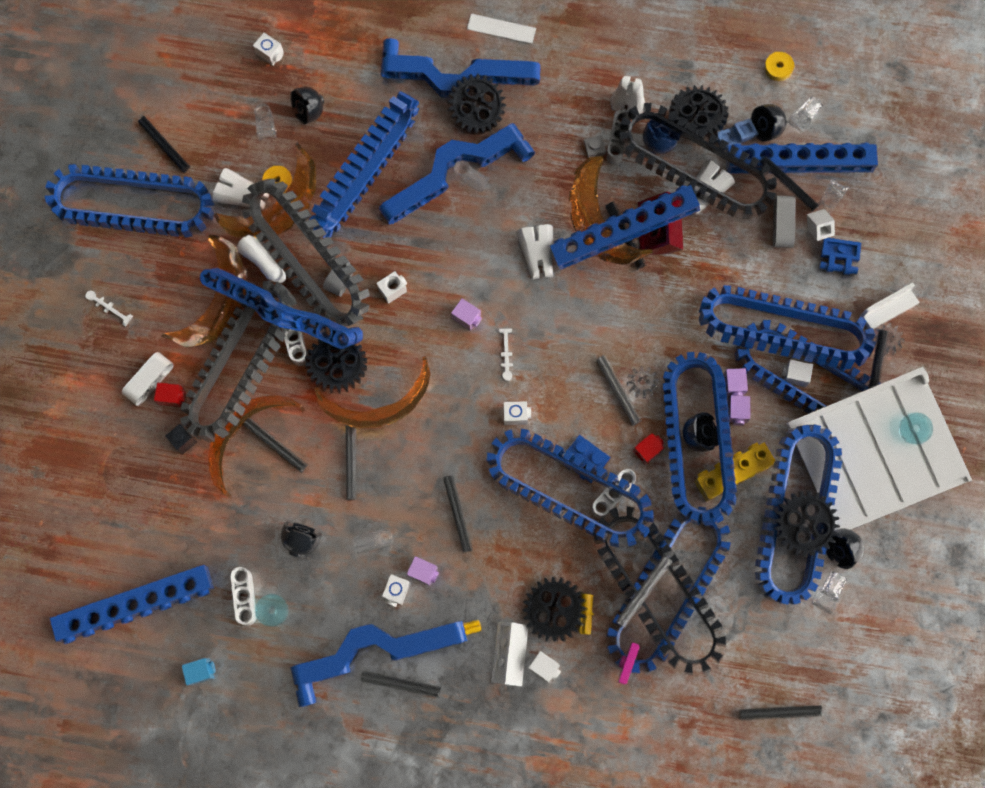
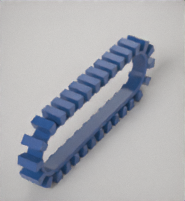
M399 92L397 98L393 96L389 100L390 109L385 106L381 111L384 117L382 118L378 115L374 121L377 126L371 125L367 130L371 135L364 134L362 137L363 146L358 143L354 148L357 154L355 155L351 152L347 158L350 163L344 162L340 167L344 172L340 173L337 171L333 177L337 181L335 183L330 181L326 186L330 191L324 190L321 193L320 197L323 200L320 206L314 204L312 209L316 216L313 215L309 220L315 218L319 223L313 230L323 228L327 233L322 238L332 237L333 231L337 233L341 228L340 220L345 222L349 217L346 212L352 213L355 209V206L352 205L353 202L358 204L362 199L359 194L365 195L368 191L366 184L371 186L375 181L372 176L378 177L382 172L379 167L384 168L388 162L385 158L391 159L394 155L392 149L397 150L401 144L398 140H405L407 135L404 132L407 127H413L415 121L411 118L416 116L419 111L417 107L419 104L418 100L403 92Z
M72 164L68 165L71 174L65 176L58 169L53 173L59 180L58 183L54 184L47 181L45 186L50 194H54L45 196L46 203L50 206L51 211L60 220L65 218L69 224L77 225L78 222L80 225L88 226L89 223L92 227H99L100 223L103 228L111 229L112 226L114 229L122 230L123 226L126 231H133L134 227L137 232L145 233L146 229L148 233L156 234L157 230L160 235H167L168 231L171 236L179 237V228H181L184 237H192L191 227L196 225L200 232H203L207 228L202 221L203 217L209 220H213L214 217L213 210L210 207H206L215 206L210 192L200 181L195 186L191 177H184L183 182L180 176L172 175L171 179L167 174H161L160 178L157 173H150L149 177L146 172L138 171L137 175L135 171L127 170L126 174L123 169H116L115 173L112 168L104 167L103 171L101 167L93 166L92 170L89 165H82L81 174V170L77 165ZM82 180L192 193L199 197L200 209L196 216L187 221L165 220L67 208L61 203V193L69 183Z
M723 285L720 295L716 288L709 290L707 298L704 296L698 312L700 313L698 319L700 326L708 324L706 333L710 337H713L716 331L723 333L720 342L729 343L730 337L735 336L732 344L740 346L744 338L747 339L744 347L752 349L755 341H757L759 344L756 350L764 351L766 345L771 344L768 353L773 354L777 353L780 346L783 347L780 354L782 356L788 357L791 349L795 351L792 358L800 360L803 352H806L804 361L812 362L815 355H819L817 364L824 365L827 358H831L828 366L835 368L840 360L843 361V369H851L854 362L859 367L862 366L867 358L870 357L876 341H872L875 336L873 328L864 331L863 328L867 321L861 316L856 323L850 321L852 312L843 311L841 318H838L839 309L832 308L829 315H825L828 307L820 305L817 313L813 311L816 304L808 303L806 309L802 310L803 301L796 300L794 307H790L792 299L784 298L782 305H780L778 302L781 296L776 295L772 296L770 302H766L769 294L761 292L757 300L754 299L757 291L749 290L747 297H744L745 288L737 287L735 294H730L731 285ZM719 304H732L844 329L856 336L860 348L853 351H844L728 325L717 319L713 308Z
M762 320L760 332L785 337L782 335V332L786 329L785 325L779 323L774 331L770 329L771 320ZM752 323L746 328L758 331L755 326V323ZM790 329L786 334V338L793 339L797 333ZM800 335L797 340L806 342L808 339ZM743 338L740 346L744 347L747 339ZM749 348L737 349L735 352L736 361L746 359L747 363L742 366V368H746V374L751 368L757 371L752 378L754 381L759 383L764 375L768 379L762 386L770 389L773 382L779 384L772 392L780 396L784 388L787 389L789 392L783 398L789 402L794 398V395H797L800 398L793 405L801 408L805 401L810 403L804 410L808 414L814 412L816 408L822 409L827 407L758 365L752 359ZM815 355L813 362H817L819 355ZM828 358L824 365L818 364L859 390H868V386L865 384L871 377L864 373L859 378V381L856 380L855 377L860 370L855 367L846 374L844 372L846 369H843V361L838 365V368L828 366L831 358Z
M512 429L505 431L504 433L508 441L503 445L497 438L491 443L498 453L496 455L487 452V462L489 465L497 464V466L488 470L494 481L503 475L502 479L498 482L503 489L507 491L510 489L511 493L517 496L520 494L522 499L528 502L531 500L532 504L539 508L541 505L543 510L551 513L552 510L553 515L559 519L562 518L564 510L567 511L563 516L565 522L572 525L574 517H578L574 521L576 528L583 531L584 525L587 522L589 523L585 527L587 534L594 537L596 528H599L600 530L596 533L597 539L605 543L607 534H610L612 537L609 542L614 547L619 548V538L627 537L629 547L636 545L633 534L638 531L645 538L650 532L649 527L643 525V520L653 523V510L643 511V508L652 506L651 500L647 494L641 499L637 498L641 492L639 486L632 483L630 491L627 492L629 481L623 478L620 479L618 487L615 486L619 481L617 475L610 472L607 481L604 480L608 475L607 470L600 466L597 474L594 475V472L597 470L596 464L588 461L586 465L585 459L578 455L575 460L573 452L566 450L565 453L563 447L557 444L554 448L553 442L547 439L543 441L542 436L536 433L531 442L529 441L531 434L526 429H521L520 438L514 437ZM526 445L634 501L640 509V518L632 529L624 532L614 531L506 474L501 467L503 454L512 446Z
M698 506L696 509L706 510L707 507ZM681 513L680 516L684 522L681 524L674 518L669 525V528L677 530L676 534L668 528L663 535L665 539L671 541L670 547L673 546L683 527L691 522L690 518L688 520L685 519ZM714 517L712 518V525L709 526L715 532L716 545L694 582V586L690 589L691 591L696 586L701 596H703L707 588L699 586L698 583L701 581L705 586H708L713 577L705 575V571L707 570L712 576L715 575L719 567L711 564V561L713 560L720 565L726 556L717 553L718 549L727 552L731 545V542L721 541L722 535L731 533L729 526L726 525L719 529L715 524L716 520ZM663 544V545L658 546V547H659L660 550H661L666 544ZM655 550L650 559L658 562L661 557ZM649 560L644 570L651 572L656 566ZM642 571L637 580L645 582L648 575ZM638 582L634 584L637 590L641 588ZM687 597L665 632L667 637L670 635L674 640L678 639L681 632L673 629V626L676 624L680 629H683L688 622L679 618L680 614L682 613L686 618H690L694 612L693 609L685 607L687 602L692 606ZM696 598L693 600L697 603L700 599ZM624 603L622 604L618 612L623 613L624 609H626V605ZM618 614L614 617L612 623L617 625L619 624L616 621L618 617H620ZM619 625L618 631L609 627L606 637H615L616 645L606 646L608 654L618 650L621 656H626L620 646V634L623 627ZM664 640L656 647L649 658L635 660L631 673L639 674V664L642 663L646 664L648 672L657 669L652 659L656 656L662 662L666 660L667 656L664 658L659 649L662 645H667L666 641ZM621 658L615 662V664H616L618 667H619Z

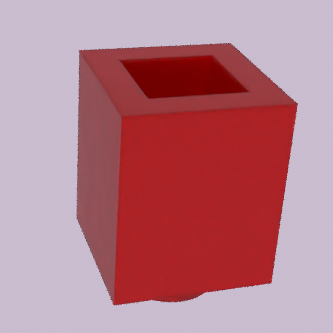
M157 382L154 401L161 406L181 408L182 402H185L186 391L179 384Z
M651 433L634 447L633 452L644 465H647L663 452L665 448L663 446L664 442L658 435L655 436Z

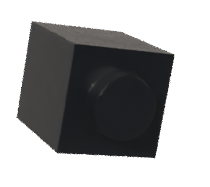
M179 424L166 434L165 437L183 455L197 441L186 431L187 429L182 424Z

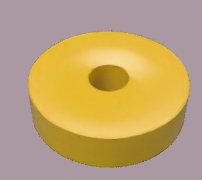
M774 52L768 56L765 62V73L772 80L784 81L791 76L794 70V61L785 52Z
M272 166L263 174L262 180L281 179L279 182L283 181L287 184L288 187L284 193H287L292 187V176L289 170L283 166Z

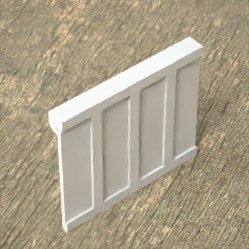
M924 367L786 423L788 431L801 425H820L821 429L827 428L832 432L829 437L836 436L839 444L835 445L834 448H842V456H835V460L842 461L841 469H833V472L839 473L840 477L839 481H831V485H836L838 488L837 493H829V497L836 498L835 505H832L830 509H837L833 515L840 517L839 520L835 521V524L840 525V527L834 530L840 528L851 530L972 481L928 385L929 376ZM805 437L796 446L814 487L819 493L825 464V450L817 439Z

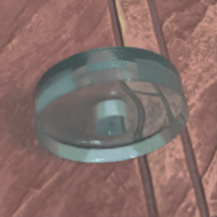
M911 413L901 420L899 433L907 443L922 444L932 436L933 424L925 414ZM914 425L919 427L918 432L913 431Z
M266 595L256 605V617L263 625L269 627L278 626L288 616V605L278 595ZM271 607L275 608V612L273 614L269 613V609Z

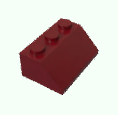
M666 191L638 202V207H641L640 205L646 201L652 202L657 200L662 194L671 193ZM676 200L672 205L679 207L681 206V201ZM657 208L654 213L661 215L665 210ZM644 215L639 216L638 222H644L647 217ZM682 219L639 236L641 254H671L683 250Z

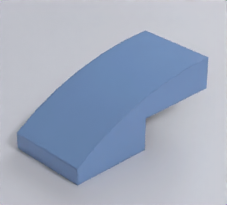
M747 119L735 123L732 128L718 132V135H716L718 137L717 142L720 145L723 139L729 143L728 145L742 144L757 136L758 132L752 120Z

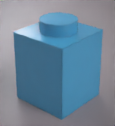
M208 658L182 665L186 685L191 686L214 679L213 673H216L215 665Z

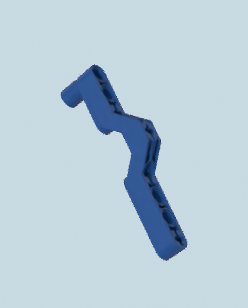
M387 38L383 41V58L380 73L382 77L388 79L425 80L441 98H450L448 94L454 93L451 90L452 86H456L458 80L462 82L463 76L468 80L470 74H472L473 78L479 74L480 79L486 75V81L493 79L492 84L532 86L540 83L541 65L538 62L474 59L471 61V66L461 74H442L433 65L432 58L427 56L398 55L399 42L396 39Z
M514 123L509 124L479 144L451 140L437 149L432 173L382 203L379 210L389 224H394L444 193L449 188L445 181L448 169L461 161L479 163L481 167H485L511 150H514L520 160L526 162L534 156L535 151L527 140H523L524 136Z
M219 268L206 269L200 274V281L204 286L255 309L263 320L278 327L305 332L339 349L357 344L363 339V332L358 327L346 328L318 314L288 307L276 301L267 290ZM243 289L246 290V296L243 294ZM326 327L329 328V330H330V335H328V334L326 333V331H325V328H326Z
M463 621L399 638H394L372 624L350 629L335 655L290 667L293 683L298 686V690L295 691L298 706L304 707L317 703L312 683L351 673L349 665L359 649L377 645L390 653L391 661L467 642Z

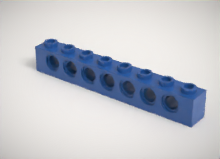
M756 143L750 145L732 144L739 148L735 156L739 159L742 151L749 154V160H746L745 163L750 164L752 157L760 160L761 156L766 155L784 173L874 172L878 166L877 145L870 143H843L841 145H833V143H825L823 145H815L814 143H807L805 145H796L795 143L778 145L776 143L768 145ZM728 145L727 153H729L732 145ZM798 155L803 156L804 159H800ZM816 155L821 156L823 159L817 158ZM834 155L840 156L841 159H837ZM726 160V171L729 174L748 173ZM758 163L755 168L760 171L763 168L762 163Z
M681 186L676 189V192L662 194L655 201H646L640 205L641 207L627 209L618 217L611 216L604 223L592 224L583 232L576 231L569 238H561L554 241L550 247L560 270L700 211V204L692 186ZM679 200L682 202V205L674 207L672 203ZM657 208L665 210L661 215H657L654 212ZM641 215L647 217L644 222H638L637 218ZM622 223L629 224L626 230L619 228ZM609 230L612 232L611 235L607 238L602 237L603 232ZM593 238L594 242L591 245H586L585 240ZM569 246H577L574 252H567Z
M201 565L51 617L50 622L55 641L69 644L76 641V637L94 635L96 630L102 629V631L112 629L116 623L126 624L132 622L133 617L139 615L146 617L153 614V610H166L172 607L171 604L191 601L190 598L196 595L198 597L209 595V591L215 588L208 566ZM193 580L195 586L192 590L188 591L187 584ZM174 587L176 590L175 595L169 597L168 590ZM155 593L156 601L150 604L149 597ZM136 600L137 607L135 610L132 611L130 609V604L132 601ZM117 607L118 613L115 617H112L111 610ZM97 613L99 619L93 624L92 617ZM78 620L79 627L74 631L73 623Z

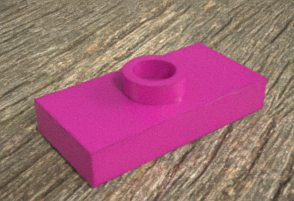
M630 643L627 655L622 656L619 667L622 669L617 683L627 684L640 647L638 644Z

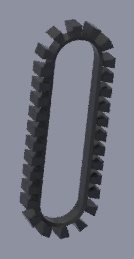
M644 103L643 113L639 114L636 106L629 110L628 117L632 121L623 117L619 130L628 132L619 133V143L623 145L629 142L630 145L625 147L624 151L628 158L635 151L639 153L636 156V163L642 165L644 158H648L649 160L646 162L645 168L652 171L654 164L657 163L659 166L656 169V174L662 177L664 170H669L665 179L673 182L675 174L680 176L675 184L679 187L684 185L685 180L689 181L690 183L687 186L691 185L693 191L695 186L700 188L696 194L698 198L703 200L705 193H710L706 202L712 206L716 197L719 198L720 202L716 208L724 211L728 203L731 207L728 209L727 214L734 217L737 209L744 210L742 219H750L753 215L752 209L754 208L758 216H760L768 208L762 201L769 205L772 204L776 193L768 192L767 190L775 189L777 186L776 177L766 180L765 176L769 174L771 168L765 164L760 171L757 170L755 167L758 165L759 159L752 157L750 164L745 163L749 154L742 151L739 159L735 156L739 148L732 145L729 153L725 152L729 143L722 139L719 148L716 147L715 144L718 137L714 134H711L709 142L704 140L708 134L707 130L701 128L699 136L695 135L694 133L698 125L692 122L688 130L684 129L688 120L682 116L678 125L674 122L678 114L670 111L668 119L664 118L667 108L660 105L658 114L651 112L652 103ZM644 119H652L754 175L762 184V197L751 204H743L637 145L631 134L633 126Z
M626 506L627 516L619 517L617 507L609 510L614 520L608 523L601 517L599 523L610 529L621 522L637 524L638 519L634 518L635 507ZM653 522L649 526L650 532L647 538L660 557L673 554L671 547L668 543L666 544L665 538L661 533L654 539L652 538L653 535L659 533L657 526ZM595 533V534H594V542H595V544H596V545H597V544H603L604 542H602L601 540L597 539L596 533ZM607 534L605 540L606 547L598 549L597 552L602 561L608 555H611L612 558L604 560V563L609 571L616 565L618 566L617 569L610 572L615 581L619 580L622 576L625 577V579L617 583L622 592L629 586L632 588V590L624 592L625 597L630 602L638 591L608 546L609 534ZM663 544H666L661 550H660V548L658 547V546H661V545H663ZM674 554L670 558L672 563L670 562L667 568L712 635L713 645L709 654L699 660L683 658L677 653L645 601H641L643 604L640 603V608L637 607L636 614L643 607L646 611L638 614L643 625L650 618L652 619V623L645 625L650 636L657 629L659 630L660 634L652 636L657 647L664 640L666 641L667 645L659 648L664 658L671 651L674 653L675 656L668 661L670 666L676 669L681 661L687 664L684 674L693 676V665L701 664L702 672L705 674L711 671L706 661L712 658L718 664L721 662L723 654L716 652L715 648L716 645L726 647V636L716 638L714 632L722 630L723 626L718 619L710 626L708 621L714 619L716 615L711 608L705 614L701 612L702 609L708 607V603L704 597L695 603L693 599L701 597V593L696 586L690 592L687 591V588L694 586V582L689 575L681 582L679 578L686 576L687 571L683 565L679 566L675 571L672 567L680 565L679 559Z

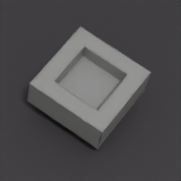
M602 135L584 139L588 158L606 155Z

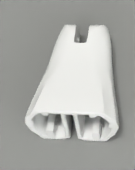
M626 75L620 80L617 89L610 99L612 110L625 109V106L628 105L627 111L629 112L631 108L636 106L639 114L643 113V105L645 103L642 80L636 78L635 82L630 81L631 77Z
M706 160L696 176L697 179L722 193L735 183L732 175L722 169L719 173L720 166L712 160ZM695 186V189H694L695 195L697 194L698 190L700 189V188L697 187V186ZM706 192L703 200L696 196L700 204V211L694 214L697 215L709 205L706 201L710 193Z
M224 168L219 178L220 183L216 184L213 191V201L250 208V204L243 203L242 199L243 195L251 193L247 188L253 182L228 168ZM265 193L261 199L268 200L270 194ZM261 200L260 209L263 210L266 203Z
M549 224L538 225L535 232L533 227H524L517 230L516 234L531 278L539 279L538 267L543 266L542 270L545 278L552 277L553 257L550 245H553V226Z
M251 235L243 237L239 241L236 251L253 262L267 279L273 282H284L286 274L271 257L270 251L263 247L265 242H259L257 238Z

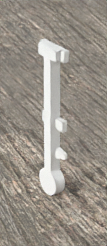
M94 291L86 293V298L89 301L95 300L97 302L96 307L102 305L105 307L104 312L107 313L110 310L122 318L125 327L132 319L133 315L129 314L126 317L112 308L113 303L106 304L103 302L104 297L97 298Z
M512 328L499 329V333H504L505 352H501V357L505 356V363L501 364V366L505 367V372L502 377L505 381H510L512 373L509 371V367L513 366V364L509 363V356H512V352H508V333H512Z

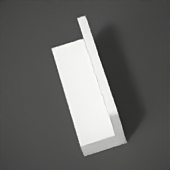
M914 283L907 285L865 309L860 316L867 321L865 324L867 328H873L874 330L918 305L919 301L911 291L915 286Z
M498 622L491 683L522 686L528 637L527 625Z

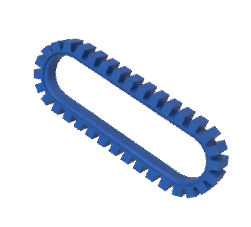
M687 352V359L685 360L682 354L676 357L677 364L671 361L667 366L669 372L665 371L663 376L665 381L663 383L664 402L666 405L665 414L667 416L665 418L668 427L667 437L669 439L667 441L670 450V472L673 485L672 495L678 510L685 519L688 520L690 518L691 522L700 525L701 519H703L704 525L709 526L712 525L713 517L717 523L724 520L722 512L729 516L733 511L731 505L735 506L737 499L734 494L737 493L732 458L733 450L731 447L732 440L730 436L726 383L720 365H717L714 358L710 356L707 359V355L699 352L696 358L694 352ZM690 368H701L707 371L712 378L723 496L719 504L709 510H698L692 507L686 497L676 386L680 374Z
M815 424L801 425L790 429L786 433L788 437H782L779 442L785 449L776 450L775 456L781 457L782 461H774L773 469L780 470V473H772L771 481L778 482L777 486L770 485L768 492L776 495L775 498H767L766 505L773 506V511L765 510L764 517L771 518V522H763L762 529L769 532L768 535H760V542H765L766 548L758 546L757 554L764 555V559H756L755 566L762 567V571L755 572L756 580L762 581L757 584L760 590L766 592L765 595L771 600L787 605L789 603L793 605L801 603L800 599L806 601L811 597L808 590L815 592L819 586L812 582L813 578L821 580L822 572L815 571L816 566L823 567L824 560L817 558L820 553L815 550V556H810L808 552L803 580L797 588L791 591L780 590L771 578V567L777 540L776 535L778 534V530L773 529L778 526V523L774 522L773 519H779V516L774 512L782 510L778 504H783L794 447L805 437L817 439L823 445L825 464L819 499L822 496H826L825 503L832 502V505H835L836 498L829 497V493H837L838 486L831 485V481H839L840 474L833 472V469H841L842 461L835 460V456H842V448H834L835 445L839 444L837 437H829L832 433L827 428L821 429L820 425ZM821 523L816 526V531L820 534L824 529ZM822 547V554L825 555L826 549Z

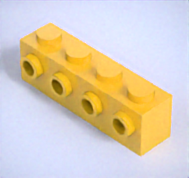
M756 442L748 447L749 451L743 454L740 451L733 455L736 486L774 465L776 460L765 442L760 445ZM720 462L714 465V470L710 472L704 470L697 475L698 478L694 482L706 502L723 493Z

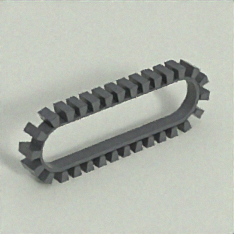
M266 179L251 184L247 188L251 193L243 195L242 199L243 203L250 204V209L242 211L244 219L252 217L255 222L248 228L252 233L262 231L256 235V238L259 242L269 240L263 244V247L267 251L276 249L270 254L274 260L283 257L277 263L282 269L291 267L285 271V274L288 278L298 276L291 282L295 287L305 285L299 292L303 297L312 294V296L306 299L310 306L316 303L320 304L314 308V311L318 315L326 312L325 318L333 322L336 321V323L344 327L361 321L363 319L361 315L367 313L370 306L361 303V300L370 295L368 289L360 291L357 284L364 280L360 274L350 277L356 269L352 265L342 267L349 262L344 255L335 258L341 251L337 246L328 249L334 243L330 237L320 239L327 233L323 228L313 230L319 225L315 218L305 221L312 215L307 209L298 212L304 205L300 200L292 202L297 198L293 191L284 193L288 187L287 184L283 181L275 183V179ZM265 193L272 195L349 290L352 305L348 313L340 312L334 307L264 219L260 209V202Z
M270 280L263 281V289L270 292L273 298H279L280 303L288 307L297 304L295 297L282 284L276 282L274 285ZM241 302L239 304L245 308L244 311L236 307L233 312L239 320L237 321L230 317L227 322L233 330L230 331L225 327L221 333L227 338V341L225 342L219 337L216 345L222 349L221 352L213 348L210 353L216 359L215 362L207 358L204 363L210 369L209 373L201 369L198 374L204 380L203 384L195 379L192 385L198 390V393L196 394L189 390L186 397L192 400V403L190 405L183 402L180 409L189 415L180 418L181 424L187 428L186 431L200 441L204 439L207 442H215V433L225 438L229 435V432L224 428L228 422L237 426L240 419L233 415L236 411L242 416L245 408L239 404L240 401L248 405L251 397L245 393L246 390L254 395L257 389L251 383L252 379L260 384L263 376L257 370L260 369L266 373L269 368L263 362V359L265 358L271 363L275 357L268 351L269 348L277 352L281 345L274 339L277 338L283 342L286 334L280 330L281 327L271 323L220 417L212 424L200 425L198 418L200 409L255 312V309Z

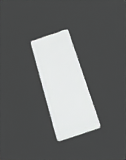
M471 14L467 27L468 30L527 43L533 42L536 31L534 27Z

